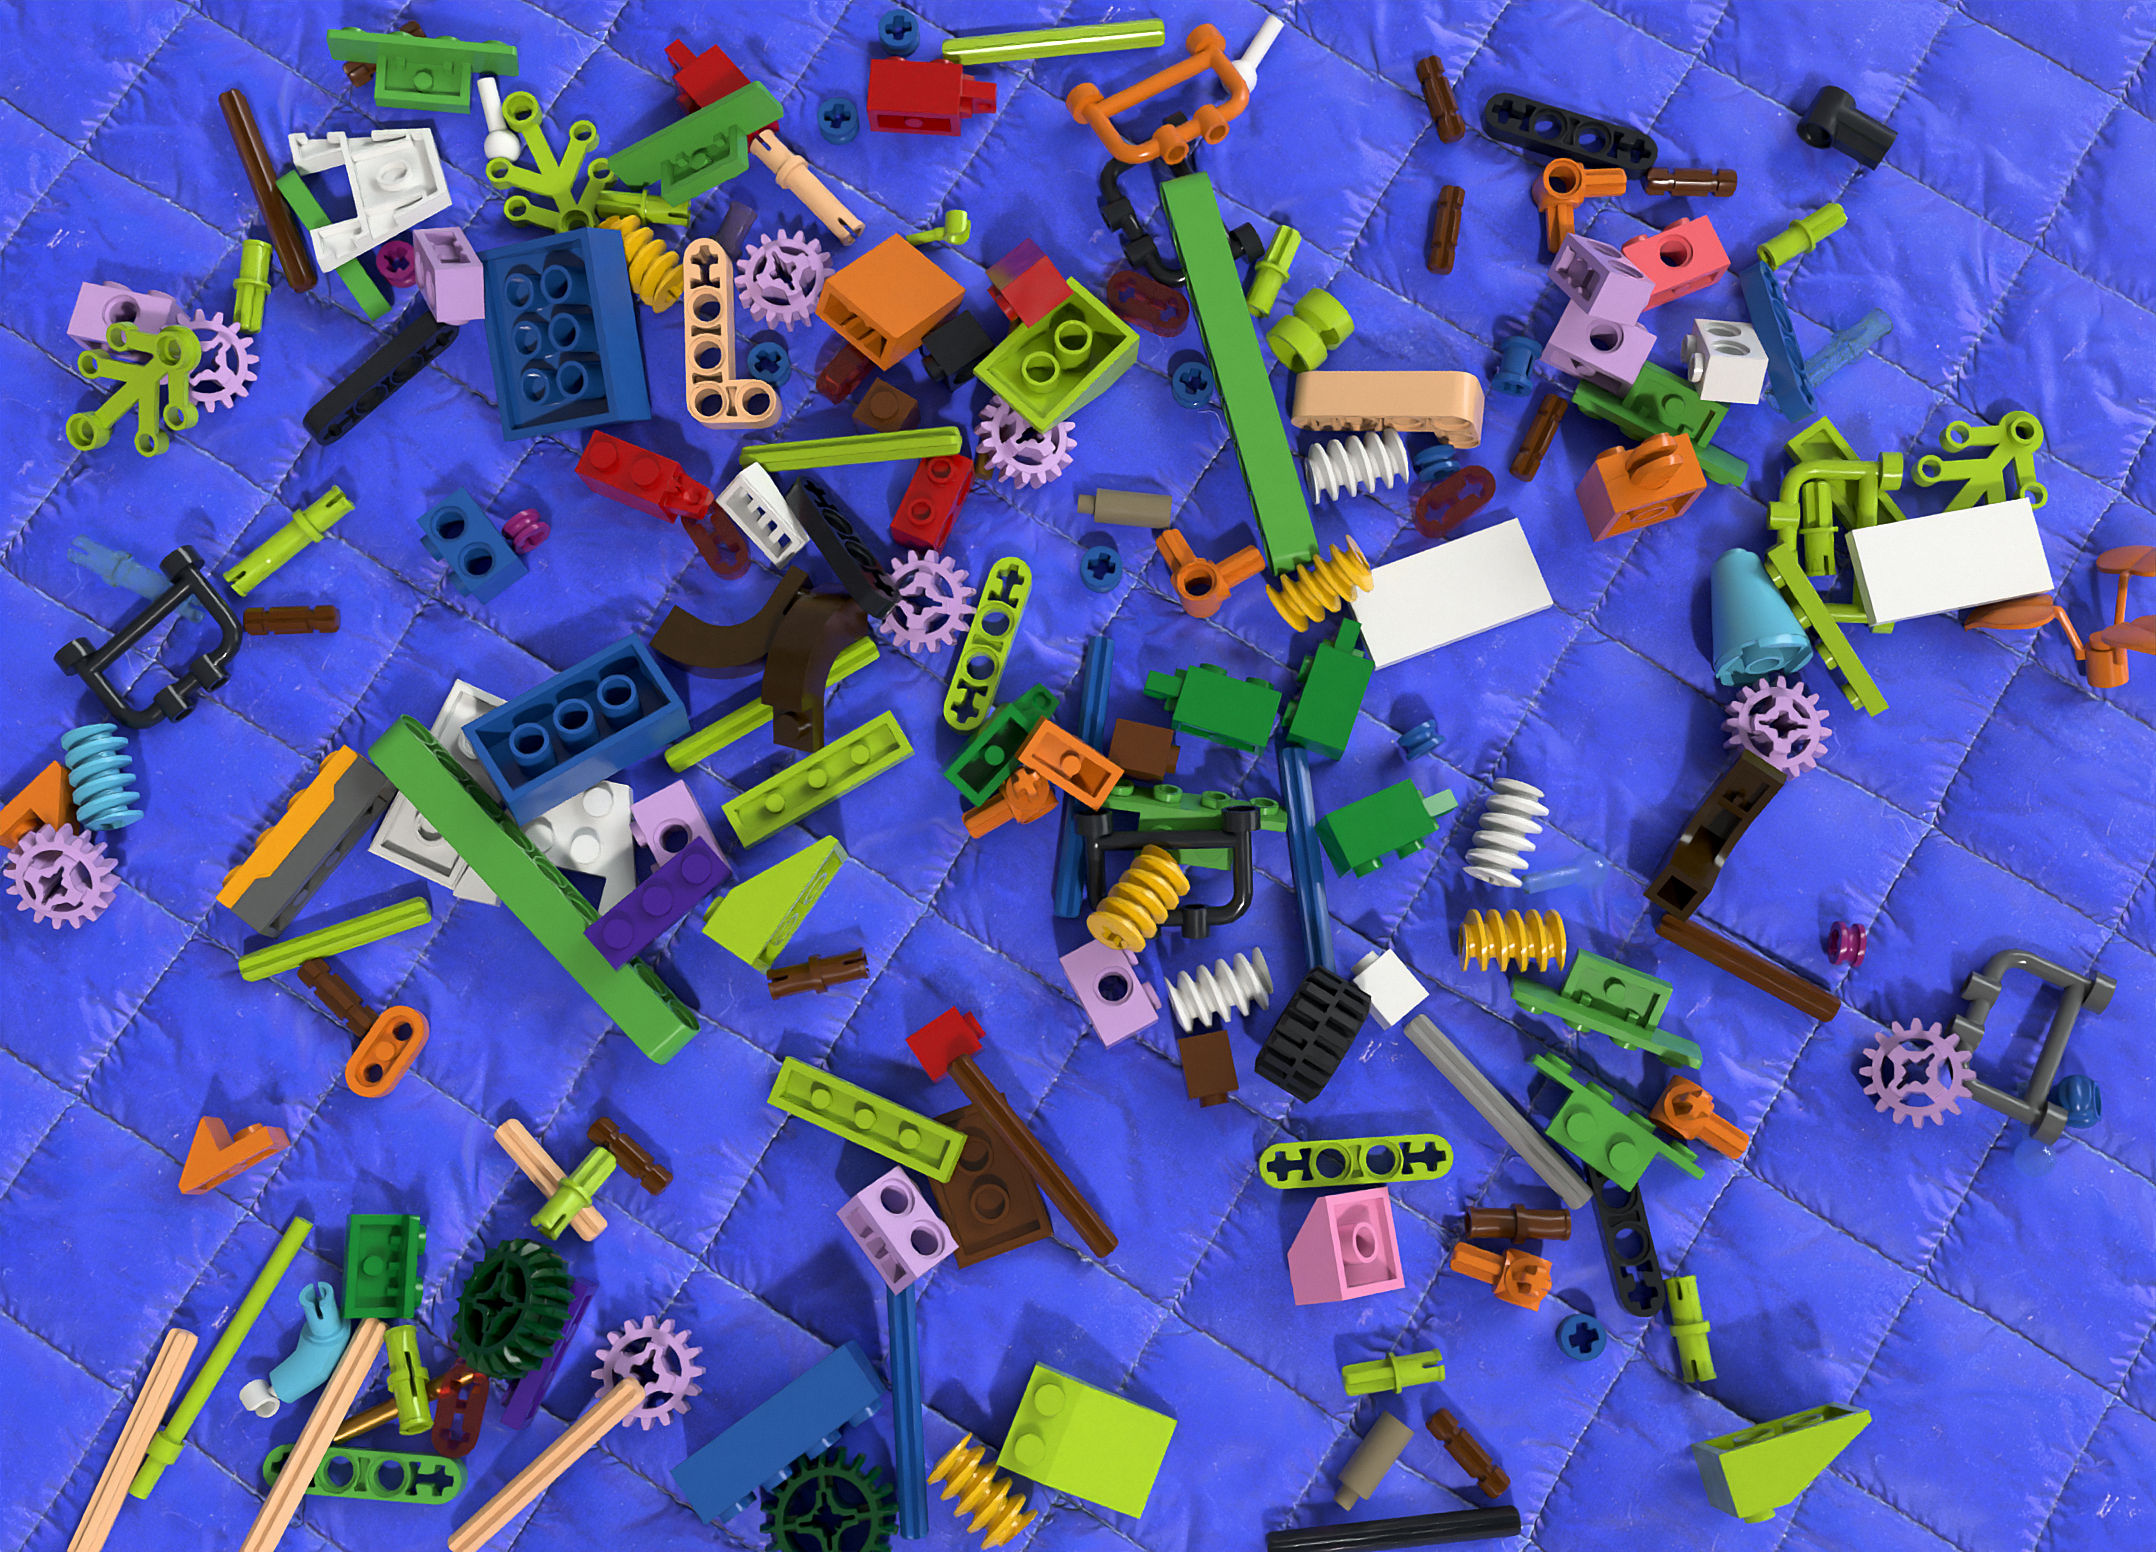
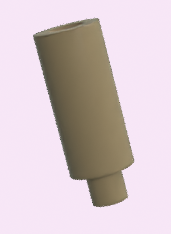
M1097 488L1096 496L1079 494L1077 513L1094 514V522L1168 530L1172 496Z
M1384 1410L1337 1476L1343 1484L1332 1499L1347 1511H1350L1360 1496L1367 1501L1415 1433Z

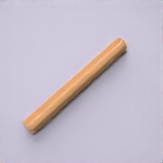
M362 1318L238 1552H274L384 1343L383 1335L385 1331L390 1329L387 1323L377 1318Z
M172 1328L168 1332L66 1552L102 1551L127 1497L128 1489L146 1456V1449L158 1430L196 1348L198 1337L192 1332L180 1328Z
M629 1376L621 1380L457 1529L447 1540L448 1548L452 1552H476L645 1399V1389L639 1384L637 1379Z

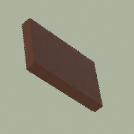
M1000 1093L1007 1102L1005 1093ZM973 1103L931 1118L968 1135L950 1181L943 1183L927 1176L942 1221L948 1226L952 1238L959 1246L953 1251L959 1269L1054 1235L1036 1181Z

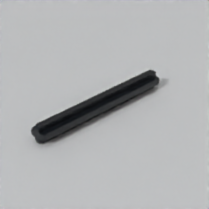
M1506 1505L1274 1531L1267 1534L1266 1545L1267 1552H1373L1516 1536L1521 1533V1518L1515 1506Z

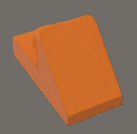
M1041 715L1014 755L1017 760L1095 811L1099 810L1124 773V770L1043 715Z
M54 760L0 811L1 846L13 849L30 831L38 832L45 823L50 824L55 832L65 823L71 824L73 835L79 837L80 822L77 820L76 812L81 806L73 802L72 793L77 788L69 783L68 775L72 771L70 768Z
M203 1116L198 1124L178 1184L182 1194L202 1195L291 1146L284 1129L271 1126L263 1127L262 1123H257L237 1132L233 1136L235 1141L233 1143L221 1118Z

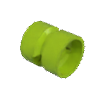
M1314 287L1293 306L1292 312L1294 316H1283L1266 333V341L1278 360L1290 371L1298 375L1302 372L1315 371L1327 359V350H1336L1353 333L1355 327L1349 313L1339 301L1326 291Z

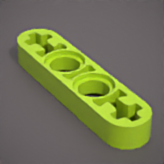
M1002 558L990 570L944 702L943 712L946 723L953 732L959 735H972L988 718L1031 593L1032 575L1030 568L1019 558ZM1011 570L1018 572V579L1023 583L1022 585L1014 584L1009 594V604H1017L1016 608H1012L1003 601L990 600L991 596L1001 600L1004 585L999 577H1008ZM990 613H1002L1009 619V627L1002 635H989L982 628L984 618ZM986 656L992 660L994 671L990 677L984 680H976L968 674L967 665L974 657ZM962 683L974 691H987L985 697L977 692L975 693L972 706L973 711L978 716L976 718L968 717L965 723H960L958 714L953 711L955 706L963 707L968 696L967 689H959Z
M1435 1134L1291 1142L1271 1145L1265 1149L1258 1159L1257 1169L1263 1182L1276 1189L1431 1180L1440 1178L1449 1172L1453 1164L1454 1154L1447 1140ZM1425 1142L1431 1143L1433 1151H1441L1442 1161L1434 1163V1171H1427L1426 1163L1416 1162L1407 1163L1410 1174L1401 1173L1404 1157L1399 1143L1408 1144L1406 1153L1424 1151ZM1376 1145L1388 1148L1394 1159L1391 1170L1383 1175L1373 1173L1366 1163V1155L1369 1149ZM1327 1148L1338 1151L1344 1160L1342 1172L1334 1178L1323 1176L1316 1166L1317 1156ZM1300 1149L1309 1150L1307 1168L1311 1180L1302 1181L1303 1170L1286 1172L1285 1181H1278L1275 1172H1268L1267 1162L1275 1160V1152H1283L1284 1158L1287 1161L1303 1160L1299 1152Z

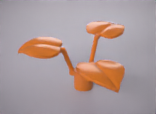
M2146 545L2123 546L2105 551L2097 558L2096 567L2098 571L2107 574H2120L2114 625L2102 631L2092 633L2089 636V642L2085 645L2079 639L2064 609L2061 606H2052L2053 597L2044 593L1980 605L1967 617L1964 623V631L1966 632L1977 627L2008 630L2031 629L2047 624L2053 618H2056L2074 648L2075 659L2085 660L2087 683L2097 688L2121 686L2129 681L2127 649L2156 655V615L2141 616L2134 619L2131 623L2124 622L2128 582L2133 575L2143 577L2156 576V547Z

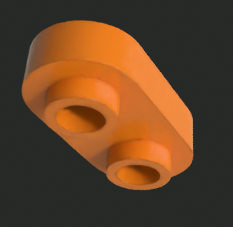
M394 1006L385 1010L346 1065L345 1079L349 1088L357 1095L368 1098H380L392 1092L427 1043L430 1029L426 1017L420 1011L407 1006ZM409 1023L412 1028L411 1036L407 1040L402 1041L398 1036L399 1028L403 1024ZM379 1064L382 1067L383 1074L379 1081L373 1083L370 1080L369 1072L373 1066Z

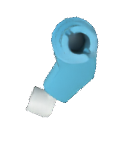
M322 1281L318 1282L321 1297H317L313 1283L307 1285L301 1291L299 1301L301 1307L304 1308L307 1321L301 1330L296 1351L269 1373L272 1383L271 1387L266 1380L262 1379L249 1382L243 1387L239 1398L247 1410H254L258 1416L263 1418L271 1417L280 1407L279 1399L286 1403H292L327 1381L332 1375L347 1348L352 1327L350 1318H340V1309L337 1308L334 1291L330 1284Z

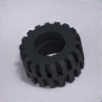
M1320 964L1312 968L1295 991L1255 1059L1254 1072L1306 1104L1317 1098L1360 1031L1370 1011L1372 996Z

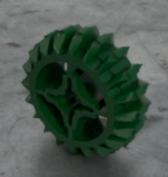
M516 1238L512 1241L502 1240L497 1249L487 1248L484 1261L473 1263L474 1273L471 1278L463 1279L465 1285L462 1296L455 1299L460 1304L459 1311L451 1319L458 1325L452 1340L460 1344L457 1355L466 1360L467 1367L474 1369L477 1373L497 1380L525 1379L530 1370L540 1371L544 1357H554V1344L557 1340L565 1339L562 1329L566 1321L573 1319L568 1314V1307L576 1299V1296L569 1292L575 1278L567 1273L569 1262L563 1260L559 1256L558 1251L553 1250L549 1245L528 1238L524 1240Z
M846 1446L838 1447L834 1461L829 1460V1451L826 1449L816 1457V1464H813L812 1460L810 1461L804 1452L797 1457V1464L801 1472L796 1470L785 1479L788 1483L787 1485L780 1483L769 1491L779 1500H767L761 1503L760 1510L765 1514L775 1515V1520H768L762 1523L759 1527L760 1533H776L777 1539L772 1540L765 1546V1551L777 1552L782 1549L783 1552H807L800 1546L793 1535V1532L797 1531L798 1534L810 1533L816 1536L821 1543L823 1552H842L841 1547L844 1545L843 1535L845 1528L858 1525L861 1521L871 1520L868 1539L857 1552H891L892 1545L881 1538V1535H896L899 1531V1525L884 1520V1516L896 1514L899 1511V1503H883L882 1497L887 1496L894 1490L893 1483L886 1482L877 1488L873 1481L879 1477L883 1468L877 1464L866 1475L860 1470L867 1458V1455L863 1452H860L855 1457L852 1465L847 1464L848 1450ZM833 1476L844 1478L853 1483L863 1493L868 1504H861V1502L849 1503L843 1500L839 1495L837 1483L833 1481ZM817 1477L818 1489L815 1491L816 1504L814 1508L789 1516L791 1502L799 1486L805 1481ZM826 1502L830 1505L833 1514L846 1516L843 1521L839 1520L834 1526L836 1531L833 1535L832 1530H829L827 1522L813 1520L816 1515H821L825 1510L823 1505Z

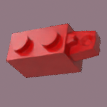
M679 38L664 49L668 56V62L677 72L672 76L673 82L676 84L680 94L675 99L686 116L751 83L717 44L698 57ZM777 120L747 135L748 154L755 138L761 144L764 142L759 136L761 132L769 129L775 134L780 130Z
M897 56L885 59H871L867 99V114L871 131L961 137L962 119L972 118V114L996 113L998 96L996 83L975 81V76L963 73V64H954L945 59H934L930 62L908 61Z
M1029 237L985 271L993 285L986 289L1011 322L1019 317L1028 329L1074 293L1048 256Z
M596 429L574 470L592 492L671 524H674L678 515L703 520L714 498L711 490L689 477L679 462Z

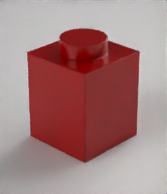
M953 1006L909 1036L905 1041L932 1081L937 1084L949 1076L946 1067L957 1056L966 1053L973 1059L985 1051L978 1040L986 1036L971 1011L961 1016L957 1008Z

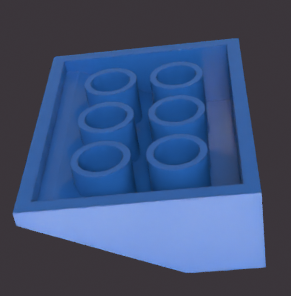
M585 227L476 252L483 265L484 325L504 441H515L652 420L621 230Z

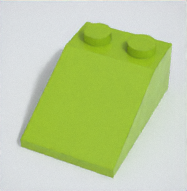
M1072 276L1066 280L1074 292L1070 297L1029 329L1022 322L973 369V374L1041 435L1104 393L1137 361L1140 336Z
M829 835L734 887L725 898L718 896L703 916V921L707 924L701 932L765 976L766 971L774 964L849 857L840 842L833 836Z
M1037 1361L996 1464L1049 1487L1140 1519L1178 1420Z
M1831 1402L1690 1444L1710 1506L1729 1514L1731 1517L1743 1518L1745 1523H1757L1776 1516L1774 1508L1790 1504L1872 1421V1418L1867 1409Z

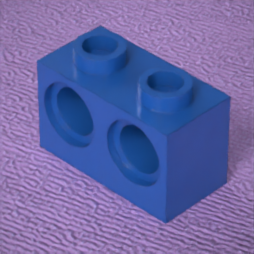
M463 486L416 520L426 533L419 540L437 562L445 558L450 564L453 571L447 577L464 598L472 593L485 605L529 572ZM459 523L465 524L461 535L454 539H447V533L452 526ZM492 559V565L486 573L474 575L475 566L481 560Z

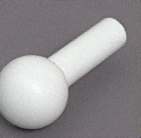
M1272 15L1267 17L1242 58L1231 62L1246 81L1250 93L1257 83V66L1284 26L1278 18ZM1221 81L1224 90L1228 94L1232 95L1230 91L1227 89V87L1224 85V83Z
M480 79L477 81V86L489 134L484 142L485 154L489 160L503 157L512 164L520 156V141L514 133L507 130L495 79Z

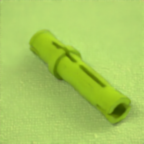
M336 484L304 511L301 509L296 510L291 514L294 518L233 568L222 574L228 583H233L231 587L244 598L248 595V592L312 541L319 543L325 538L323 532L356 508L351 500H347L346 494Z

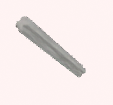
M1417 1015L1405 1026L1404 1034L1571 1209H1579L1589 1201L1593 1191L1585 1181L1426 1015Z

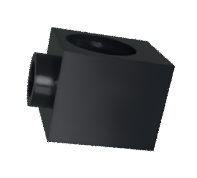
M967 309L921 340L925 357L921 360V364L935 384L942 381L950 393L976 377L973 374V369L995 349V345Z

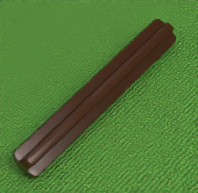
M1665 911L1657 922L1655 932L1661 937L1822 1022L1832 1021L1840 1008L1841 1001L1838 997L1690 919H1687L1684 923Z

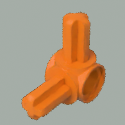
M1568 158L1555 159L1545 167L1533 183L1532 196L1538 205V211L1546 214L1547 246L1550 253H1558L1567 233L1575 234L1573 210L1580 207L1584 198L1621 196L1625 193L1627 177L1624 169L1585 170L1582 163H1576ZM1549 177L1561 179L1565 183L1566 193L1554 191L1549 184Z
M1178 529L1164 531L1155 541L1157 549L1173 573L1170 577V583L1178 594L1183 609L1195 618H1206L1215 614L1221 607L1222 602L1231 597L1229 589L1261 572L1266 567L1262 554L1254 545L1245 547L1215 565L1212 560L1207 561L1205 558H1196ZM1206 584L1211 586V589L1204 595L1194 596L1189 594L1190 589L1195 585Z
M1023 764L1016 768L998 787L999 794L986 800L979 808L974 807L962 815V821L969 834L974 839H978L1015 818L1018 824L1020 822L1022 825L1028 824L1050 812L1059 804V801L1049 786L1048 780Z
M1673 1075L1647 1117L1654 1125L1669 1135L1686 1142L1687 1140H1693L1697 1136L1733 1160L1738 1159L1744 1153L1750 1139L1746 1133L1713 1112L1715 1104L1711 1102L1713 1097L1707 1091L1679 1075Z
M1462 1241L1457 1242L1452 1250L1449 1267L1452 1271L1491 1284V1291L1495 1294L1494 1297L1538 1312L1541 1300L1552 1287L1549 1274L1552 1262L1513 1248L1506 1249L1502 1255H1498Z

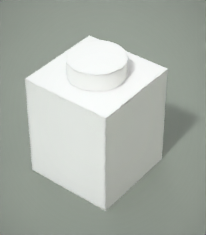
M1391 949L1380 957L1372 950L1351 968L1357 977L1350 983L1372 996L1369 1013L1384 1031L1393 1026L1429 995Z

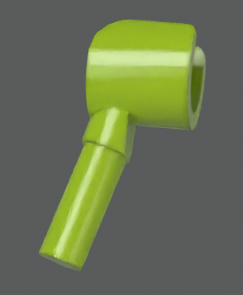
M950 210L945 213L944 227H936L932 230L907 235L906 240L912 246L942 240L949 244L962 245L969 239L971 221L967 219L968 215L965 211Z

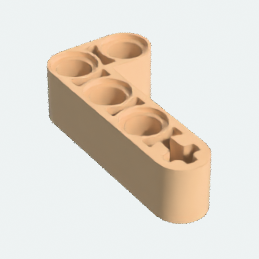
M696 239L688 245L683 258L686 402L688 411L698 422L709 429H763L771 427L778 422L782 415L783 406L778 394L769 384L762 380H736L732 261L720 244L713 239ZM711 255L718 263L710 265L709 268L710 281L715 287L708 286V277L699 266L707 264V256ZM710 301L719 302L721 308L717 318L708 322L701 321L699 311L702 305ZM709 348H719L722 354L719 364L711 369L701 368L700 358L703 352ZM759 393L769 395L770 404L766 412L761 415H751L748 413V402L752 396ZM709 395H721L723 401L721 410L714 416H703L701 411L703 400Z
M1307 371L1296 376L1291 423L1300 429L1311 431H1384L1385 428H1394L1396 432H1434L1442 445L1450 444L1455 448L1469 449L1479 446L1481 442L1485 396L1477 377L1462 371Z

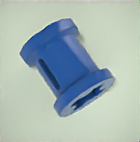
M1505 337L1500 345L1503 352L1498 373L1494 374L1491 386L1503 394L1515 397L1529 396L1533 387L1530 379L1535 360L1542 356L1543 347L1540 343L1527 337Z

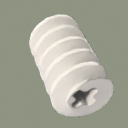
M1385 428L1381 439L1375 432H1367L1364 436L1363 444L1357 436H1348L1345 448L1338 440H1330L1327 444L1326 452L1320 444H1311L1308 457H1305L1304 461L1307 485L1314 505L1320 504L1321 490L1326 489L1331 499L1336 501L1338 500L1339 487L1341 485H1345L1350 496L1354 497L1357 494V486L1360 481H1363L1369 493L1375 492L1376 478L1381 477L1387 489L1393 488L1395 474L1399 473L1406 485L1409 478L1406 451L1400 436L1394 428Z
M1496 778L1492 787L1497 794L1489 796L1485 803L1490 812L1482 814L1478 821L1484 830L1476 831L1472 837L1474 845L1478 848L1467 851L1465 858L1471 866L1462 868L1469 875L1493 885L1521 887L1523 882L1511 874L1512 869H1528L1529 864L1519 857L1518 853L1519 851H1535L1536 846L1525 838V834H1540L1543 828L1531 820L1533 815L1547 816L1549 810L1538 802L1539 797H1544L1545 795L1536 787L1513 779Z
M1258 947L1252 950V964L1249 963L1242 953L1235 954L1233 970L1230 969L1222 958L1216 960L1214 976L1204 965L1197 966L1196 982H1193L1185 971H1181L1177 975V988H1174L1171 982L1164 977L1167 993L1177 1022L1188 1035L1193 1034L1194 1018L1197 1017L1207 1029L1212 1028V1014L1215 1011L1220 1014L1226 1023L1230 1022L1231 1006L1234 1005L1238 1007L1245 1017L1249 1016L1250 1000L1253 999L1256 1000L1263 1011L1268 1010L1269 994L1274 992L1268 967Z

